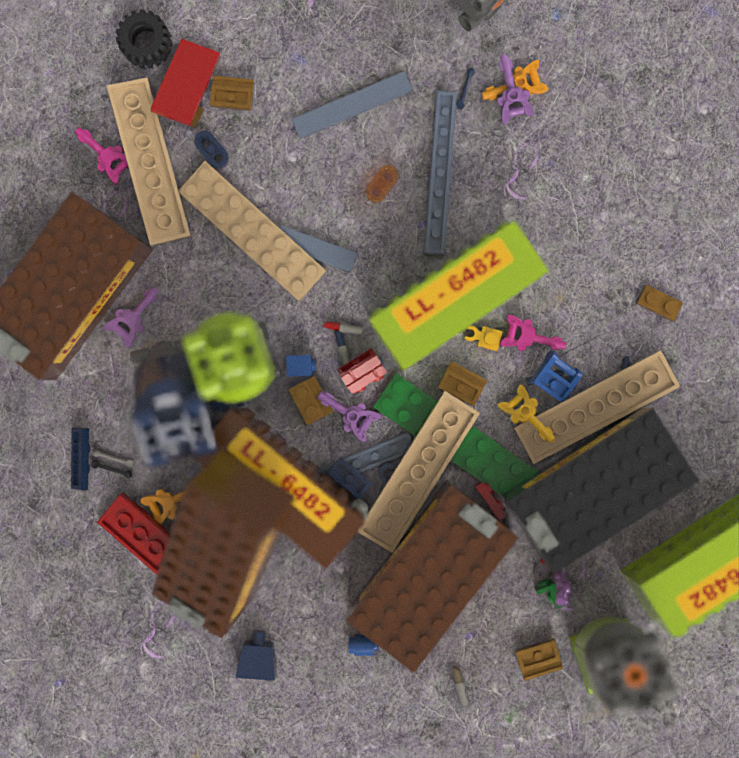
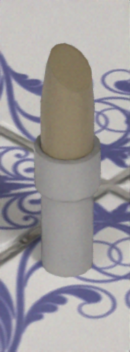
M453 666L454 685L458 693L460 705H468L465 692L466 687L460 669L457 666Z

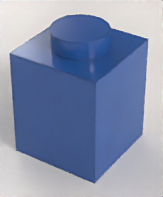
M312 355L286 356L287 376H313V371H316V359H312Z

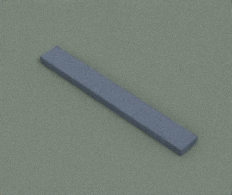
M436 91L424 254L445 255L457 92Z

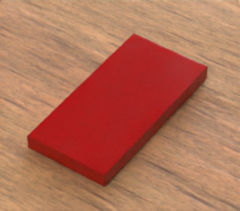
M181 38L150 108L151 112L190 126L218 63L220 52Z
M122 492L97 523L158 575L171 533L127 494Z

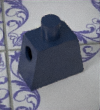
M254 630L253 641L247 640L243 644L236 678L275 681L277 669L274 643L265 642V631Z

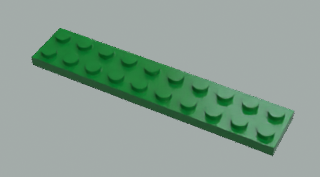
M396 373L373 407L416 436L437 401ZM473 426L451 459L452 462L482 483H488L500 495L510 491V489L538 472Z

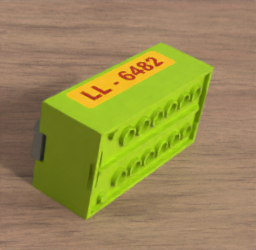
M514 220L510 224L506 221L498 226L494 233L491 235L488 233L478 240L474 248L469 246L461 252L456 260L452 258L444 263L438 273L434 270L425 276L421 285L416 282L410 286L405 296L401 298L400 295H397L391 299L386 309L379 305L368 312L370 316L367 317V320L400 370L404 371L548 273L549 270L516 221Z
M739 494L620 570L649 617L673 638L683 636L693 625L702 624L710 614L718 613L725 608L724 605L731 601L739 600Z

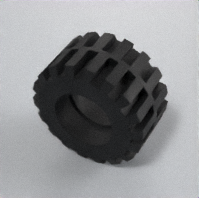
M139 9V13H136L135 10L131 11L132 15L129 17L126 14L124 22L120 20L118 23L120 29H116L118 36L116 37V42L119 45L120 51L128 61L135 66L138 64L140 68L145 69V65H147L150 69L153 68V64L161 65L160 61L167 59L166 53L170 54L171 49L169 46H172L171 34L165 23L157 14L154 15L149 10L147 13L144 9ZM143 31L155 33L154 40L148 47H134L135 38L139 33Z

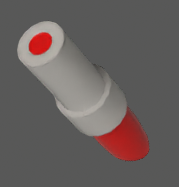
M330 321L323 325L325 328L342 333L362 335L363 327Z

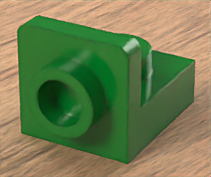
M553 579L539 581L537 586L534 587L536 593L539 595L549 591L546 593L550 605L554 604L557 609L564 607L556 603L557 589Z

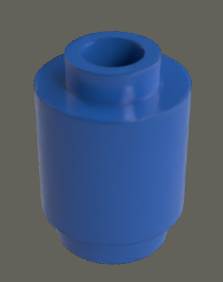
M365 635L349 637V654H354V656H374L375 651H378L379 646Z

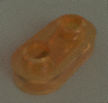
M385 165L381 167L366 188V197L370 202H382L396 184L398 171L394 166ZM389 173L391 174L392 178L390 180H386L384 178V175ZM378 190L380 195L373 196L372 192Z

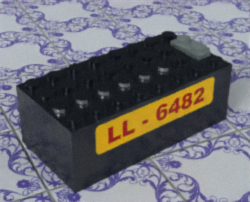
M641 407L611 423L540 469L532 477L527 478L510 489V491L502 494L501 497L544 564L556 574L698 482L699 479L654 409Z

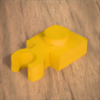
M474 326L467 327V329L474 332L473 337L465 336L464 339L466 341L478 340V347L498 351L503 331L482 326L480 332Z

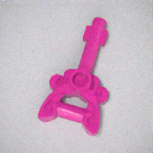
M78 127L74 132L78 136L77 139L81 143L89 145L99 154L97 170L102 173L106 171L110 181L117 186L119 175L128 167L122 147L115 146L114 148L107 147L104 149L91 137L92 134L87 129L83 130ZM121 160L113 170L110 168L114 161Z
M508 314L506 316L509 327L506 338L501 340L500 346L512 347L517 345L519 351H524L526 346H531L533 342L551 346L550 349L559 350L560 348L565 350L567 342L561 341L562 338L555 336L549 338L535 334V328L531 327V320L526 319L522 322L514 315ZM518 326L520 327L521 334L517 340H514Z

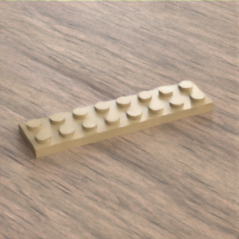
M148 78L107 85V91L149 245L154 246L189 238L190 232L157 114L152 113L150 110L154 100Z
M206 161L201 164L178 191L298 301H301L327 272Z
M659 350L536 415L535 417L545 427H549L554 432L553 435L556 439L551 444L547 440H542L538 435L539 432L529 421L513 428L532 463L535 464L679 388L680 385L662 351Z
M443 391L370 508L366 522L358 533L393 553L480 412Z

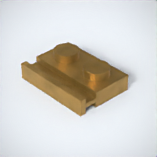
M213 75L210 96L211 107L251 111L253 79Z
M451 361L437 388L474 407L488 380Z
M315 376L288 389L307 425L334 412L332 407L329 405L326 407L317 398L318 394L321 391L323 392Z
M554 638L515 650L524 681L564 669Z

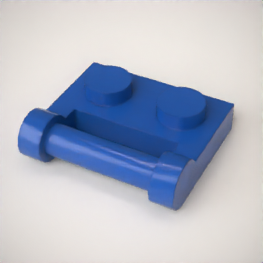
M551 350L546 354L544 362L530 381L558 401L563 402L582 378L583 373L578 369L572 368L560 359L556 352ZM553 364L569 375L568 381L550 369Z

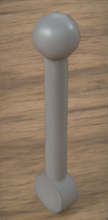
M98 449L93 451V456L95 457L101 456L126 464L128 468L134 466L132 459L124 460L102 453Z

